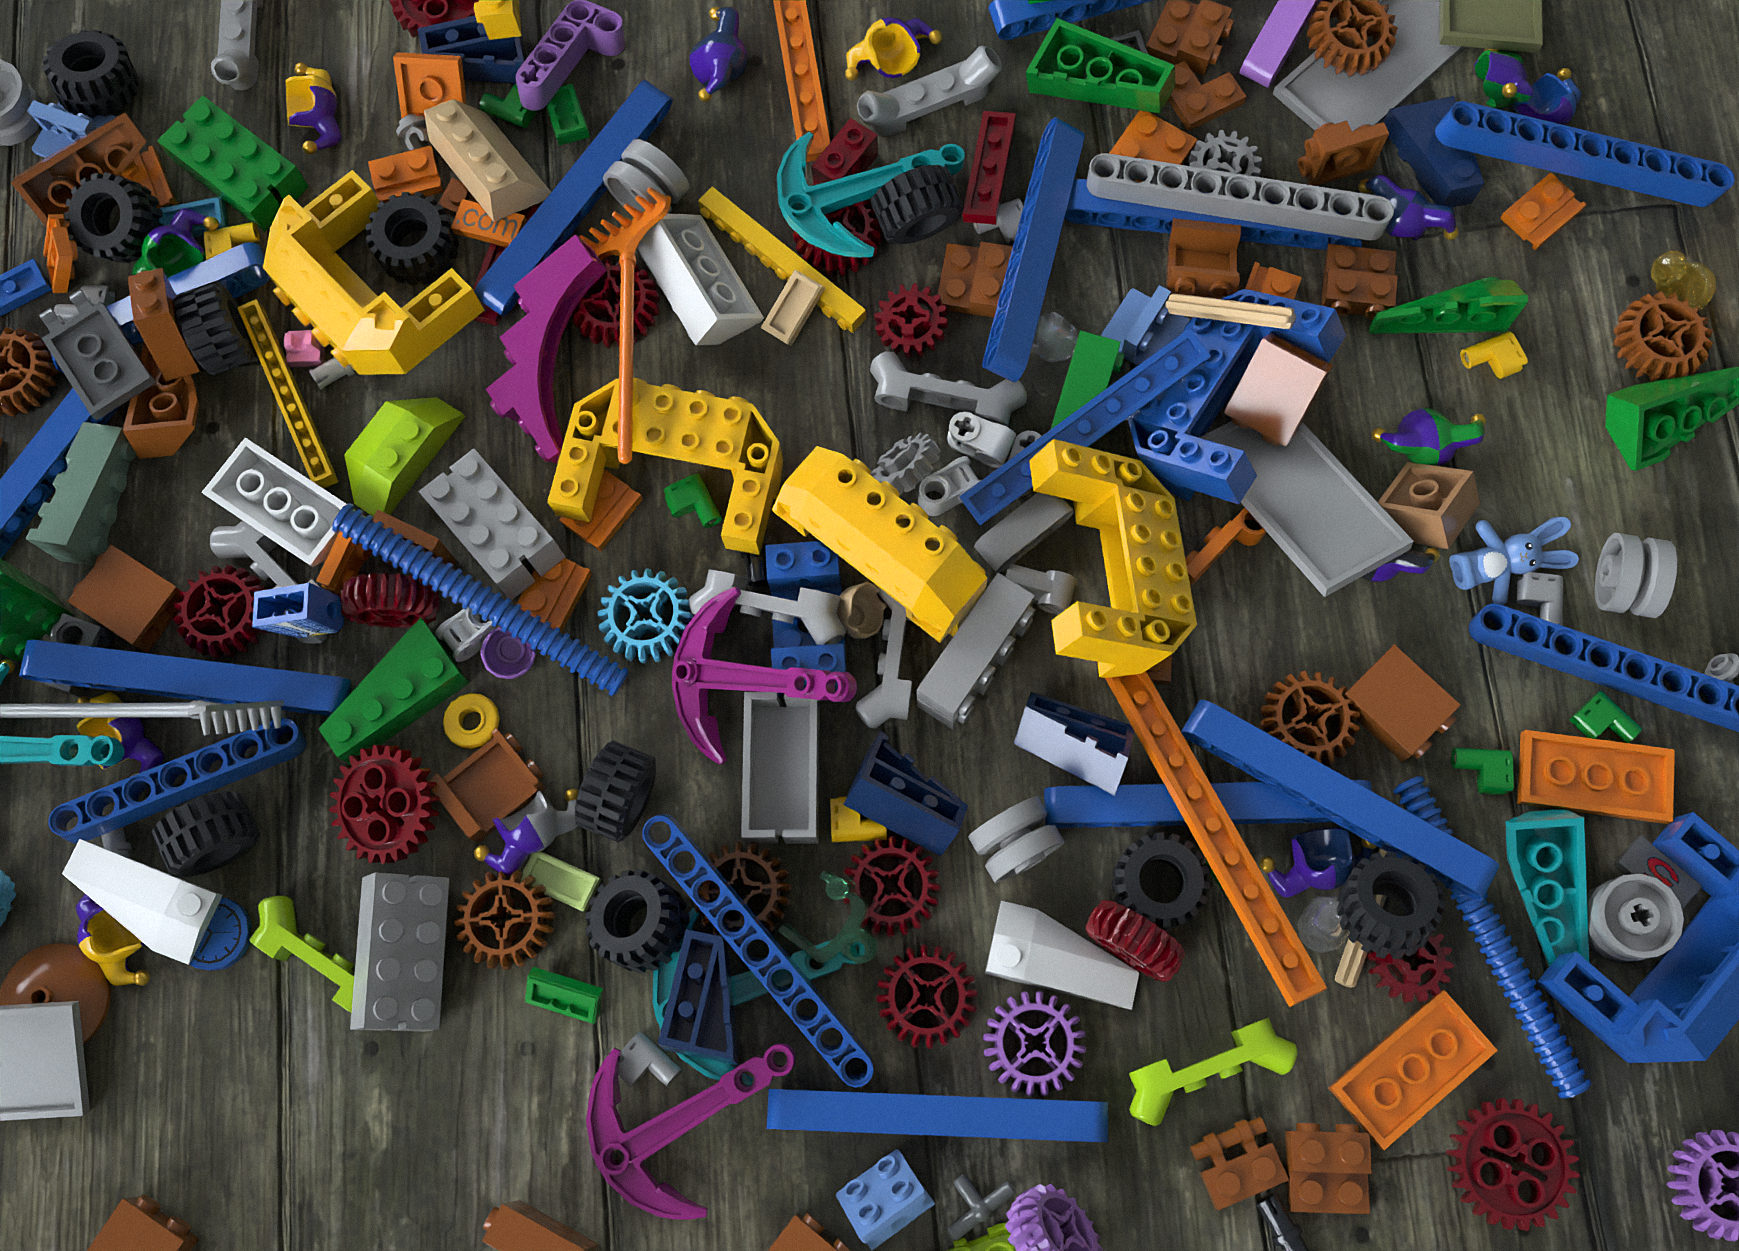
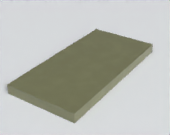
M1439 0V44L1539 53L1543 45L1542 0Z

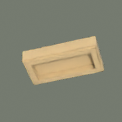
M795 269L761 328L792 346L824 292L825 287Z

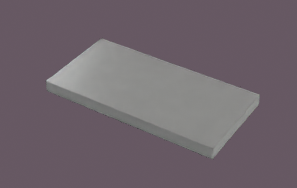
M1439 0L1379 1L1381 6L1389 4L1387 14L1396 15L1393 25L1398 27L1394 37L1396 39L1395 46L1390 51L1389 57L1374 71L1368 70L1363 76H1360L1356 71L1354 75L1348 77L1346 71L1342 70L1336 75L1335 67L1332 65L1324 69L1325 60L1323 58L1314 60L1315 51L1275 86L1273 95L1314 130L1326 123L1332 122L1336 124L1346 120L1352 132L1365 124L1372 126L1382 123L1389 109L1400 107L1465 48L1463 46L1439 44ZM1373 36L1368 37L1366 42L1368 48L1374 45Z
M1232 421L1199 437L1245 451L1257 477L1241 503L1324 597L1411 549L1414 541L1303 422L1294 439L1287 446L1270 444L1261 437L1262 433L1251 427L1249 429L1241 428Z
M79 1001L1 1005L0 1121L84 1116L90 1111Z

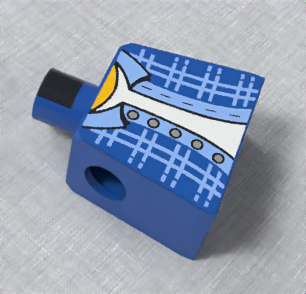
M311 583L254 592L252 627L297 638L337 633L344 624V617L341 614V598Z

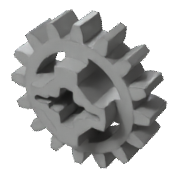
M1219 130L1217 138L1208 133L1204 142L1199 140L1196 142L1195 149L1191 151L1188 162L1191 167L1241 174L1242 167L1245 166L1246 173L1244 175L1259 177L1262 157L1255 156L1258 150L1257 146H1247L1249 140L1247 136L1240 141L1236 139V131H1233L1230 137H1225L1224 131ZM1206 156H1208L1209 159L1207 161V165L1204 166L1203 160Z
M919 433L915 438L909 436L907 440L902 439L896 442L892 449L882 455L877 462L879 467L874 469L871 474L880 483L882 481L890 483L901 495L903 491L909 492L915 489L916 484L923 481L924 477L930 474L934 469L931 464L939 460L937 454L941 450L929 434L923 435Z

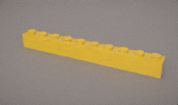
M711 187L698 200L699 211L706 219H712L721 231L725 230L730 234L733 241L743 244L749 254L759 257L761 263L767 268L771 267L775 270L776 275L780 279L788 281L796 269L824 286L825 290L816 304L821 307L822 312L830 318L832 316L837 320L838 325L842 329H848L851 333H854L866 320V309L714 187Z
M257 299L237 307L310 480L323 489L339 482L264 307Z

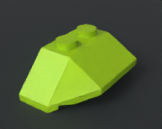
M438 397L386 401L344 454L354 504L372 517L377 510L390 515L465 418V415Z

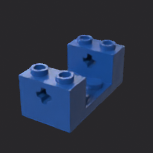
M821 541L765 545L767 580L771 596L798 601L801 587L838 596L841 595L839 555ZM794 617L793 624L772 619L774 648L771 649L772 668L787 670L790 667L829 670L831 673L847 672L845 636L836 644L817 645L810 633H804L798 628L799 622L802 619ZM806 679L804 680V689L807 685ZM837 681L835 683V692L838 690ZM778 693V696L784 697V693Z

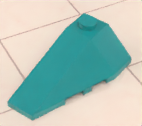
M1567 809L1530 811L1505 821L1507 860L1548 965L1550 966L1559 955L1571 952H1578L1589 962L1584 817Z

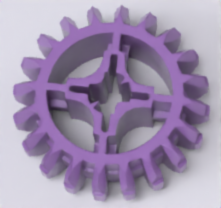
M1025 991L1020 994L1022 1005L1018 1006L1012 996L1006 999L1007 1005L1011 1009L1008 1013L1001 1006L995 1008L996 1014L1002 1018L1000 1023L994 1019H988L987 1025L996 1029L995 1035L990 1033L984 1034L983 1040L994 1042L995 1048L985 1049L984 1056L996 1054L998 1061L990 1064L989 1069L994 1071L1001 1066L1005 1070L998 1078L1001 1084L1006 1082L1009 1076L1014 1078L1011 1091L1017 1092L1022 1082L1026 1083V1096H1032L1034 1085L1039 1084L1041 1095L1046 1096L1049 1091L1047 1083L1050 1081L1057 1091L1063 1089L1062 1083L1058 1078L1060 1075L1068 1081H1073L1075 1076L1067 1069L1069 1065L1074 1068L1082 1067L1083 1063L1073 1058V1054L1085 1053L1086 1047L1075 1045L1074 1039L1085 1037V1031H1072L1071 1026L1077 1024L1080 1019L1078 1016H1074L1067 1021L1063 1015L1070 1010V1006L1066 1003L1057 1011L1054 1008L1057 1003V996L1052 995L1046 1005L1042 1004L1043 992L1037 991L1035 1003H1030L1029 995ZM1025 1012H1040L1048 1015L1050 1018L1040 1028L1031 1029L1019 1022L1015 1017ZM1058 1025L1065 1038V1052L1062 1060L1056 1056L1049 1045V1037ZM1007 1026L1013 1031L1020 1042V1049L1010 1062L1006 1058L1003 1049V1035ZM1047 1029V1032L1042 1037L1044 1042L1041 1044L1044 1045L1043 1051L1049 1058L1043 1052L1040 1053L1038 1050H1034L1021 1059V1055L1026 1051L1025 1045L1028 1044L1024 1042L1026 1036L1023 1033L1034 1037ZM1030 1058H1039L1053 1069L1052 1072L1044 1076H1029L1018 1070Z
M1712 1130L1709 1135L1707 1132H1698L1695 1134L1696 1141L1685 1139L1682 1142L1686 1152L1676 1150L1672 1153L1680 1163L1679 1166L1669 1165L1667 1167L1671 1173L1676 1174V1181H1669L1666 1185L1669 1188L1678 1190V1195L1674 1196L1671 1201L1675 1205H1685L1680 1216L1685 1220L1694 1219L1692 1228L1701 1232L1707 1230V1234L1711 1238L1720 1239L1723 1236L1727 1241H1737L1739 1238V1133L1728 1132L1725 1135L1723 1130ZM1722 1151L1732 1156L1738 1163L1735 1166L1728 1165L1724 1167L1722 1163L1715 1162L1711 1156ZM1699 1174H1700V1176H1701V1181H1702L1700 1188H1699V1182H1698ZM1722 1178H1726L1727 1185L1721 1183ZM1721 1185L1727 1187L1726 1192H1722ZM1724 1203L1727 1207L1733 1208L1737 1214L1724 1219L1715 1214L1710 1207L1714 1204L1721 1205Z
M1039 1184L1024 1191L1016 1197V1201L1011 1204V1209L1007 1212L1009 1221L1005 1226L1011 1233L1008 1242L1015 1246L1016 1251H1103L1102 1247L1097 1243L1101 1237L1094 1232L1092 1228L1094 1222L1088 1220L1085 1215V1209H1080L1076 1205L1074 1197L1068 1198L1063 1189L1056 1190L1051 1184L1045 1187Z

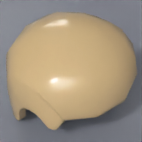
M864 582L846 588L841 593L837 616L845 627L847 635L857 639H866L877 634L883 625L886 604L877 596V592L880 591V587Z

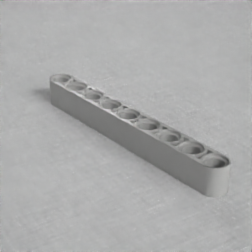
M1109 153L1098 154L1091 160L1087 177L1089 192L1099 198L1363 240H1376L1384 234L1394 213L1392 203L1381 196ZM1098 174H1106L1109 177H1100ZM1131 179H1138V180H1141L1142 182H1141V183H1136V182H1133ZM1165 184L1174 185L1176 188L1166 187ZM1199 190H1206L1209 193H1202ZM1232 195H1239V196H1241L1243 199L1235 198V197L1232 196ZM1266 200H1272L1277 204H1271ZM1301 205L1307 206L1311 210L1304 209ZM1335 211H1340L1345 215L1337 214ZM1369 216L1376 217L1379 221L1373 220Z

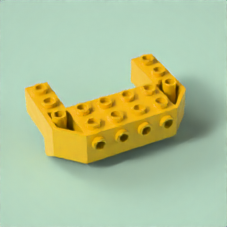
M351 170L304 208L290 195L283 199L270 227L263 269L277 286L272 291L286 307L290 303L295 307L292 312L305 327L309 324L314 327L311 331L312 334L324 347L330 344L334 348L331 354L344 368L350 365L359 375L406 374L481 314L484 308L472 287L452 268L400 308L385 291L377 296L335 253L364 230L366 224L372 223L369 219L371 212L377 213L379 210L377 205L380 202L373 190Z
M633 378L632 451L731 470L734 483L721 532L724 546L726 549L760 555L772 502L779 495L783 456L780 442L754 404L741 397L733 396L725 399L715 397L714 394L704 390H697L695 393L682 391L675 385L663 384L660 387L650 385L642 379ZM619 379L613 380L573 406L547 501L556 516L590 522L604 467L619 468Z
M1053 439L1029 460L1033 491L1073 500L1076 524L1099 529L1111 602L1110 608L1077 601L1051 620L1056 654L1096 661L1099 677L1102 678L1142 674L1174 653L1197 626L1175 499L1140 460Z
M816 446L784 482L772 511L806 537L811 533L906 608V617L939 643L947 634L954 637L986 590L987 576L985 575V570L972 560L957 542L958 538L950 529L943 525H940L939 528L928 520V514L915 503L907 504L899 498L900 494L894 486L887 481L880 483L872 477L870 469L858 459L851 461L844 454Z

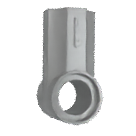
M1011 563L1006 574V578L1035 595L1033 603L1037 604V607L1041 610L1059 615L1070 607L1077 579L1074 576L1054 570L1044 573Z

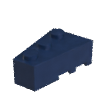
M686 929L658 1045L667 1051L739 1066L728 944L721 936Z

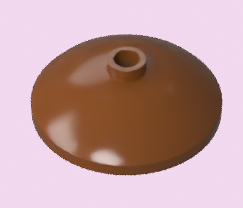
M63 943L41 946L27 953L10 969L0 989V1006L39 1003L38 997L43 991L46 995L43 1003L79 1001L83 1045L100 1029L107 1016L111 1000L110 982L104 975L99 963L83 954L79 946Z

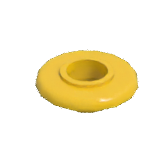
M468 693L461 695L452 701L445 711L443 719L445 734L452 743L462 748L472 749L483 746L493 738L491 732L496 728L498 729L500 720L498 708L491 699L482 694ZM472 712H478L481 715L479 726L470 731L464 729L463 720L465 716Z

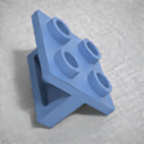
M33 100L27 111L43 129L32 146V151L46 158L116 117L113 115L103 116L102 114L96 117H88L87 114L81 113L75 115L74 111L68 112L59 102L57 105L54 103L46 105Z
M1159 285L1153 296L1149 297L1132 288L1101 336L1121 341L1119 352L1125 353L1124 359L1138 366L1182 334L1186 324L1189 322V318L1168 312L1166 301H1168L1171 295V291Z
M898 1149L881 1158L874 1166L856 1179L851 1180L836 1193V1197L858 1237L871 1250H874L935 1204Z

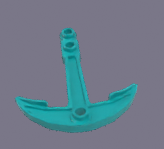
M807 132L795 141L783 156L777 173L778 204L789 226L808 243L841 256L873 257L875 248L855 237L838 221L834 222L832 226L824 214L872 198L876 191L889 180L917 167L941 165L947 167L950 175H955L963 168L965 152L956 144H946L939 151L930 149L901 158L897 163L809 186L805 179L806 160L814 134Z
M7 663L0 664V685L10 670ZM55 735L52 738L0 736V764L51 763L60 766H93L95 764L113 766L121 761L124 756V747L121 742L116 738L103 735L97 737L87 735Z
M693 908L688 912L690 922L684 924V928L694 931L695 924L700 915ZM846 934L838 943L827 941L793 953L791 959L811 981L839 971L844 963L848 965L859 964L866 956L867 947L865 941L859 935ZM681 938L679 944L682 945L684 938ZM850 943H854L859 947V953L855 957H849L845 953V948ZM673 951L671 954L672 960L668 964L660 962V969L653 971L652 1002L660 1029L662 1028L680 951L679 953ZM814 956H821L824 959L823 967L818 970L810 966V960ZM778 969L772 974V980L780 987L788 986L794 980L792 973L786 969ZM752 971L731 977L734 1007L769 993ZM677 1053L683 1061L703 1075L717 1081L720 1080L721 1076L736 1068L732 1064ZM743 1073V1082L747 1085H752L754 1078Z

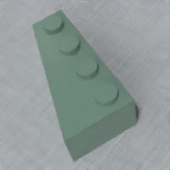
M89 422L82 423L65 457L69 466L66 472L57 473L52 484L56 492L50 503L43 502L38 512V515L43 519L38 529H30L26 540L59 561L95 566L98 556L107 550L108 534L111 525L117 518L118 501L127 485L126 475L129 465L136 456V452L125 436L123 428Z

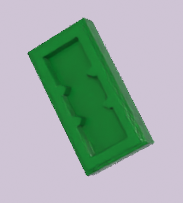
M569 84L560 87L546 105L559 146L590 137L574 85Z
M532 967L527 977L525 1003L595 1024L600 1015L603 988Z

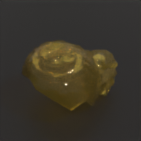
M1675 250L1663 253L1652 264L1651 277L1656 283V290L1658 292L1662 291L1666 298L1676 292L1678 301L1682 302L1684 299L1689 298L1688 306L1692 309L1701 306L1700 310L1712 299L1716 291V277L1706 265L1700 262L1686 261L1685 255Z

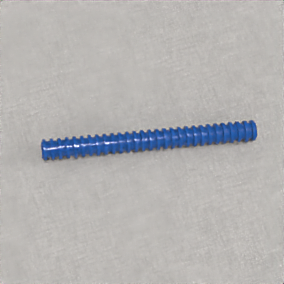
M351 503L343 506L335 517L332 524V531L335 533L341 531L343 533L342 537L345 539L353 538L352 543L356 545L359 543L363 544L362 549L366 551L369 549L373 550L372 554L374 556H383L382 560L384 562H393L392 566L394 568L400 566L403 568L402 572L404 574L412 573L413 579H422L423 585H432L433 591H442L443 597H452V602L455 604L458 602L462 603L463 609L466 610L469 607L472 609L473 615L481 614L482 620H491L492 626H501V631L504 633L507 631L511 632V637L514 639L518 636L521 638L522 644L525 645L527 642L531 644L530 648L532 650L538 648L541 650V655H550L551 661H560L561 667H570L569 671L571 673L575 671L580 673L579 677L581 679L585 677L590 679L589 683L591 685L597 683L600 685L598 689L602 691L604 688L609 690L608 695H616L628 675L626 667L620 669L618 667L619 663L616 661L613 664L608 661L609 657H600L599 651H590V646L587 644L583 647L579 644V639L576 638L574 641L570 639L569 633L563 635L560 633V628L556 627L553 629L550 627V622H541L540 616H531L532 611L521 610L522 605L517 604L515 606L511 604L512 599L507 598L505 600L501 598L502 594L500 592L494 594L492 592L493 588L490 586L484 588L482 586L483 582L480 580L474 582L472 580L473 576L470 574L464 576L463 570H454L453 564H444L443 558H434L433 552H424L423 546H414V541L411 539L404 540L403 534H394V529L391 527L385 529L384 523L381 521L375 523L374 517L371 515L365 517L364 511L361 509L355 511L354 505Z
M1416 776L1395 787L1396 789L1393 792L1395 795H1400L1399 803L1406 806V811L1449 835L1454 833L1452 828L1447 829L1445 825L1448 823L1447 819L1441 818V808L1435 807V797L1430 798L1428 794L1431 791L1430 788L1424 787L1423 782L1425 779L1423 776ZM1450 888L1453 893L1450 895L1451 899H1456L1458 905H1456L1457 910H1462L1464 913L1461 918L1470 924L1467 929L1469 932L1473 931L1476 935L1473 940L1475 943L1479 942L1482 946L1479 948L1480 953H1485L1488 957L1485 959L1486 964H1491L1494 968L1491 970L1492 975L1498 976V986L1504 987V997L1510 998V1008L1516 1009V1019L1522 1020V1030L1528 1031V1041L1534 1042V1052L1540 1053V1063L1546 1064V1074L1552 1075L1553 1080L1551 1083L1553 1087L1558 1086L1560 1090L1557 1092L1559 1098H1571L1588 1090L1592 1085L1590 1079H1584L1585 1070L1578 1068L1577 1063H1579V1059L1572 1057L1571 1052L1573 1048L1571 1045L1566 1046L1564 1042L1567 1040L1565 1034L1560 1035L1558 1031L1561 1028L1559 1023L1553 1022L1552 1019L1555 1016L1553 1012L1547 1011V1001L1541 1000V990L1535 989V979L1529 978V968L1523 967V957L1517 956V946L1512 947L1510 943L1512 937L1510 935L1506 936L1504 933L1506 926L1504 924L1500 925L1498 922L1500 915L1498 913L1494 914L1492 911L1495 906L1493 903L1487 902L1486 898L1489 896L1487 892L1483 900L1478 901Z

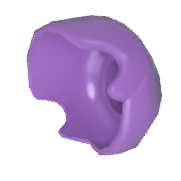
M500 626L493 629L486 636L481 648V658L485 668L496 677L514 679L524 675L532 667L537 654V648L532 650L530 648L531 644L528 642L525 645L522 644L521 638L518 636L515 639L512 638V633L509 631L506 633L502 632V627Z

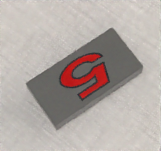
M1642 835L1637 836L1614 862V865L1626 875L1643 874L1660 880L1671 888L1679 900L1682 910L1702 887Z

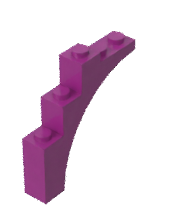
M576 234L513 286L520 296L517 301L527 315L499 338L507 348L504 350L505 356L514 366L486 388L492 398L490 405L493 410L502 418L508 417L517 421L526 434L533 436L537 443L535 449L539 456L546 462L551 461L558 464L564 443L555 413L553 395L556 354L562 333L573 310L587 290L607 271L590 244Z

